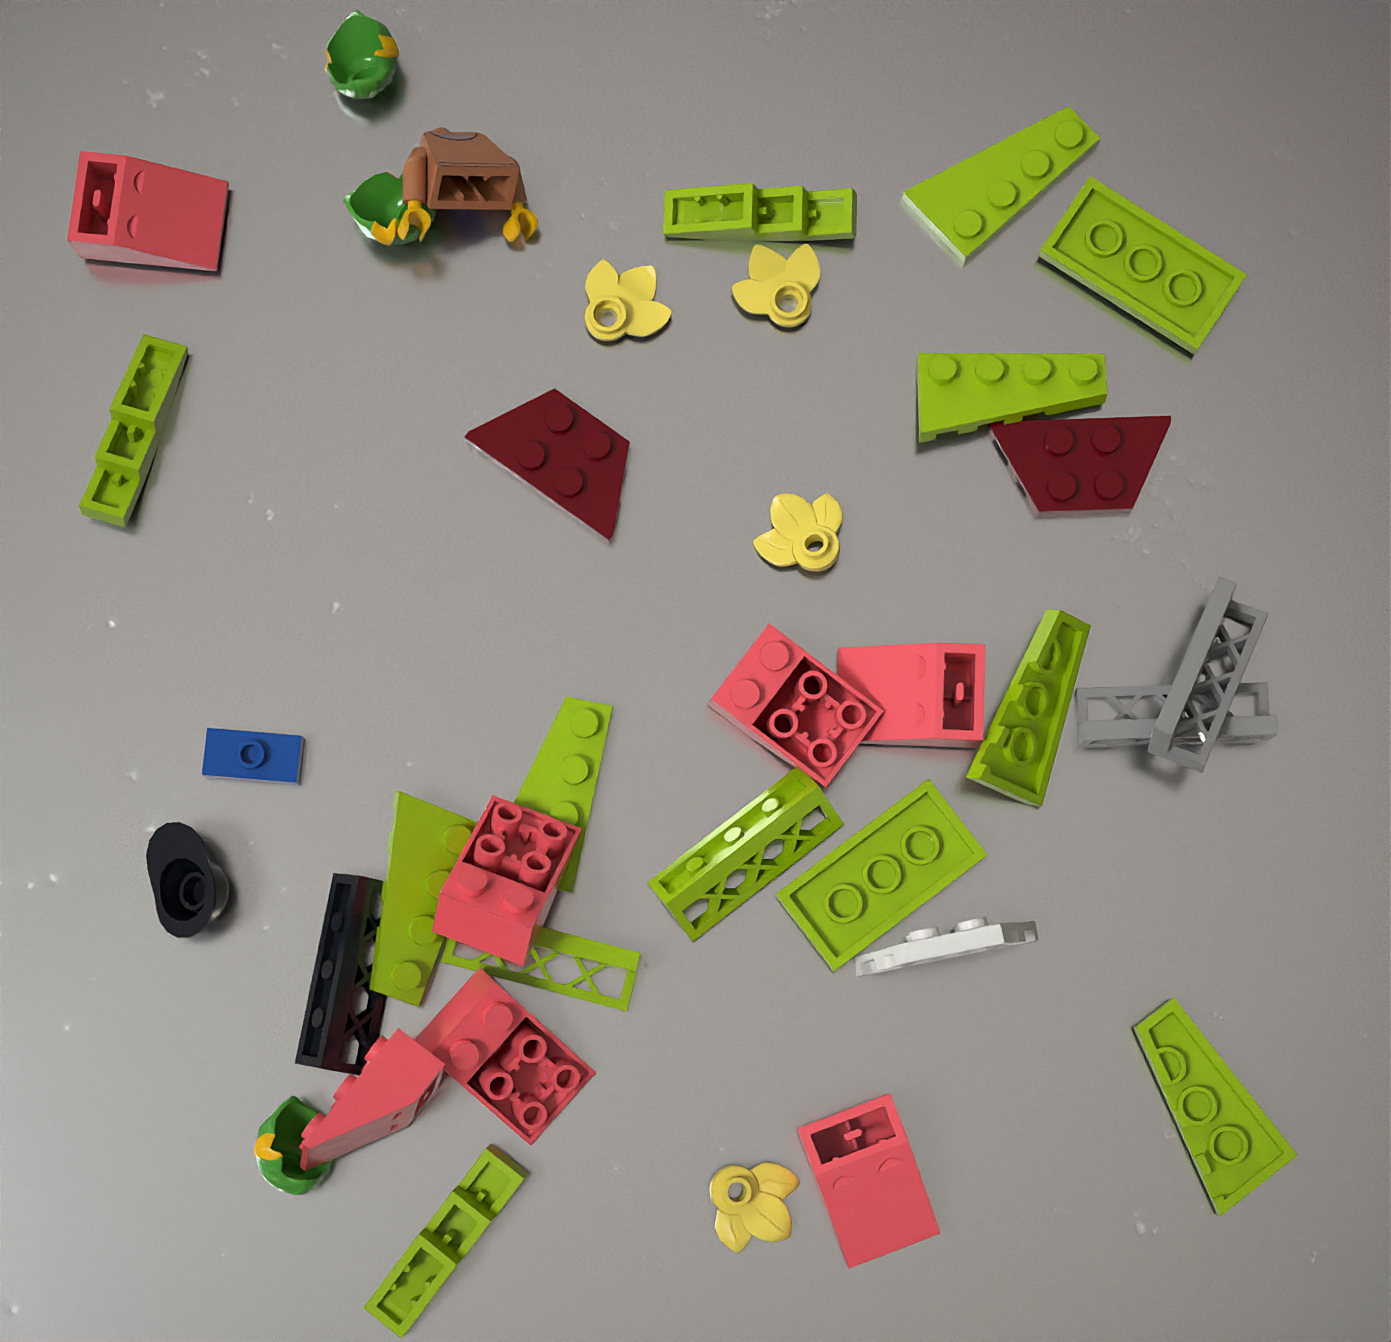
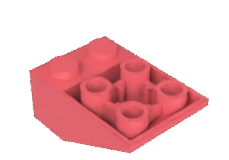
M80 151L67 241L77 255L84 259L217 271L229 183L225 180L126 155Z
M770 623L707 704L743 733L825 788L884 712Z
M921 643L838 648L837 676L884 711L859 744L978 748L983 741L985 644Z
M492 795L439 893L432 932L524 966L541 932L582 828Z
M481 967L414 1039L445 1063L444 1071L529 1145L539 1137L596 1073Z
M399 1028L389 1040L382 1035L366 1054L364 1060L367 1063L359 1077L357 1078L351 1073L338 1087L333 1095L336 1101L333 1103L331 1111L327 1116L319 1112L302 1132L301 1137L304 1140L299 1146L302 1150L300 1167L304 1171L310 1170L407 1127L438 1089L446 1064Z
M891 1093L796 1128L849 1269L941 1234Z

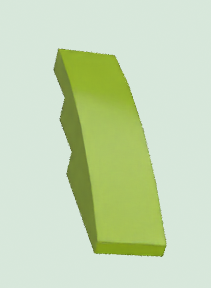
M753 183L665 190L663 235L666 237L723 241H815L856 238L857 193L853 188L807 191L803 185L758 189Z
M143 334L109 408L111 421L94 456L96 468L79 504L81 515L126 528L159 445L188 354L187 346Z
M490 1144L459 1185L450 1193L426 1227L417 1235L363 1308L402 1339L492 1224L529 1173L493 1144Z

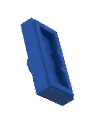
M207 728L202 775L211 778L299 785L304 737L300 735Z

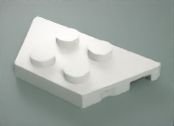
M984 917L957 923V926L953 927L954 933L940 936L938 927L910 932L906 936V943L854 957L857 977L1038 941L1035 921L1000 923L988 926L987 919Z

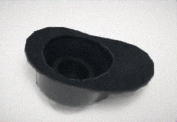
M170 822L156 829L150 838L146 853L147 870L155 897L156 911L159 922L169 934L177 938H191L200 933L209 922L220 919V913L228 899V882L218 865L210 862L202 838L192 827L181 822Z

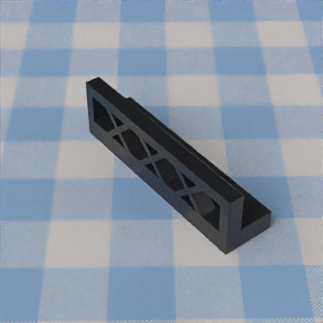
M333 873L295 1064L360 1075L367 1063L364 1058L376 1042L385 995L369 990L373 963L366 968L360 958L362 945L371 937L376 942L377 927L380 926L381 917L375 920L369 908L373 890L382 891V880L360 875ZM363 985L369 996L367 1007L356 1016L350 1005L352 993ZM353 1033L359 1043L355 1064L339 1062L342 1043Z

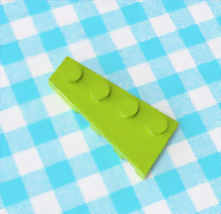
M1068 106L903 192L902 199L965 263L1099 144L1101 138Z
M567 696L514 803L582 828L578 842L557 890L574 894L613 706Z

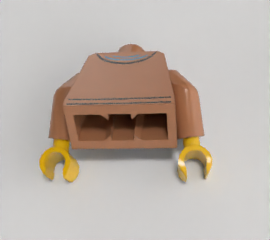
M443 127L423 133L420 147H416L411 151L403 167V204L408 205V209L398 225L397 232L399 237L405 240L409 224L419 229V240L422 241L431 223L430 215L422 209V205L426 204L429 209L511 210L512 216L503 225L505 238L513 242L519 236L520 230H522L523 237L527 241L536 230L538 219L532 211L524 208V204L527 203V197L518 162L506 155L486 135L481 133L450 132Z

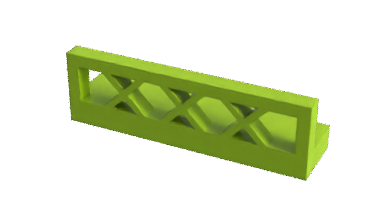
M794 768L647 883L693 942L843 826L844 823L821 788L810 777ZM819 806L826 818L811 830H801L803 817ZM775 839L785 840L780 854L773 859H762L765 847ZM736 869H747L744 882L736 888H724L728 875ZM697 899H709L707 910L690 922L683 913V910Z
M542 927L531 950V954L536 962L520 972L508 970L500 957L487 952L473 960L455 956L454 953L458 941L448 937L440 962L475 972L481 967L490 976L627 1012L642 955L636 951ZM534 947L553 953L541 959ZM560 955L573 957L583 975L565 985L556 983L551 978L545 964ZM494 956L499 967L481 962ZM581 960L600 965L587 972ZM607 967L626 971L627 974L620 999L601 995L591 976ZM540 968L546 980L527 974ZM586 980L593 992L575 988L574 986Z

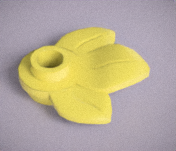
M756 244L752 249L748 263L750 279L737 282L731 287L735 300L745 311L751 314L768 315L774 323L780 326L795 327L802 324L809 317L812 309L810 293L820 280V266L815 252L808 244H804L797 248L786 260L777 252ZM785 299H792L797 303V308L794 311L787 312L780 307V303Z
M602 259L592 268L587 276L585 289L590 304L585 312V324L588 331L595 338L602 341H614L625 334L646 337L662 329L671 318L672 310L659 302L653 301L656 292V271L653 266L635 267L618 275L612 265ZM605 313H612L617 317V320L613 325L605 326L599 321L600 317Z
M785 493L776 495L770 508L771 521L775 528L754 539L753 544L757 552L769 563L778 567L799 564L802 568L815 572L830 568L840 553V543L836 535L843 523V513L838 502L829 493L817 498L812 505L804 498L795 494ZM818 541L823 542V547L819 551L811 552L808 550L810 544Z
M771 1162L760 1163L749 1170L740 1165H728L721 1168L711 1180L709 1193L713 1204L718 1208L715 1230L724 1245L732 1251L739 1253L748 1244L751 1235L769 1242L788 1239L791 1235L792 1222L787 1206L782 1200L798 1187L799 1180L795 1174L787 1168ZM733 1183H741L743 1187L742 1194L736 1199H730L728 1196L729 1187Z

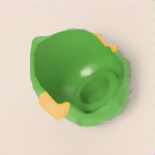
M357 10L344 19L341 26L329 40L325 50L328 60L325 72L331 77L330 83L335 85V90L341 91L343 95L352 97L355 100L369 99L375 97L378 92L391 83L396 69L399 49L386 25L365 16Z
M388 172L373 175L365 179L353 192L344 197L343 202L348 212L366 237L387 246L390 244H406L419 238V229L409 224L405 240H402L397 232L398 225L408 209V205L403 204L402 174L399 178ZM426 204L422 205V209L430 215L432 223L436 215V209H429Z
M290 1096L261 1124L254 1146V1154L257 1156V1164L261 1174L272 1186L291 1195H304L309 1193L310 1190H314L319 1182L326 1177L333 1161L330 1160L307 1171L300 1167L302 1150L299 1146L304 1140L301 1134L318 1113L304 1105L297 1096Z

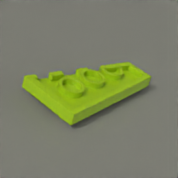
M918 353L919 443L935 440L936 435L957 430L959 435L977 431L979 425L1002 420L1004 425L1020 422L1023 420V416L1044 412L1048 416L1104 404L1107 397L1105 354Z
M1046 610L966 778L1025 804L1042 807L1091 625L1062 610Z
M395 791L392 832H389L387 852H389L386 881H383L381 901H383L380 926L377 927L369 990L418 1007L445 937L432 932L439 893L478 822L401 791Z
M1175 998L1168 1000L1134 1027V1031L1217 1215L1222 1216L1298 1156Z

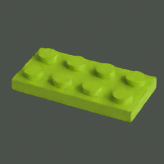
M1089 176L1038 253L1039 257L1194 355L1247 276L1246 273L1092 176Z
M927 779L777 892L775 896L830 969L835 972L975 866L988 854L930 779Z

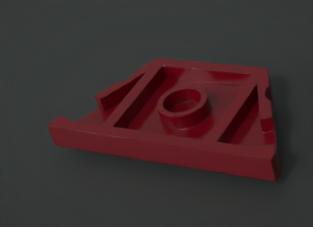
M554 388L468 431L464 438L468 444L608 544H611L614 540L619 503H621L624 486L623 480L630 451V441Z
M1171 416L1026 420L1004 425L1003 421L989 424V434L993 441H997L1005 455L1008 467L1014 478L1024 488L1026 498L1036 516L1130 513L1169 429Z

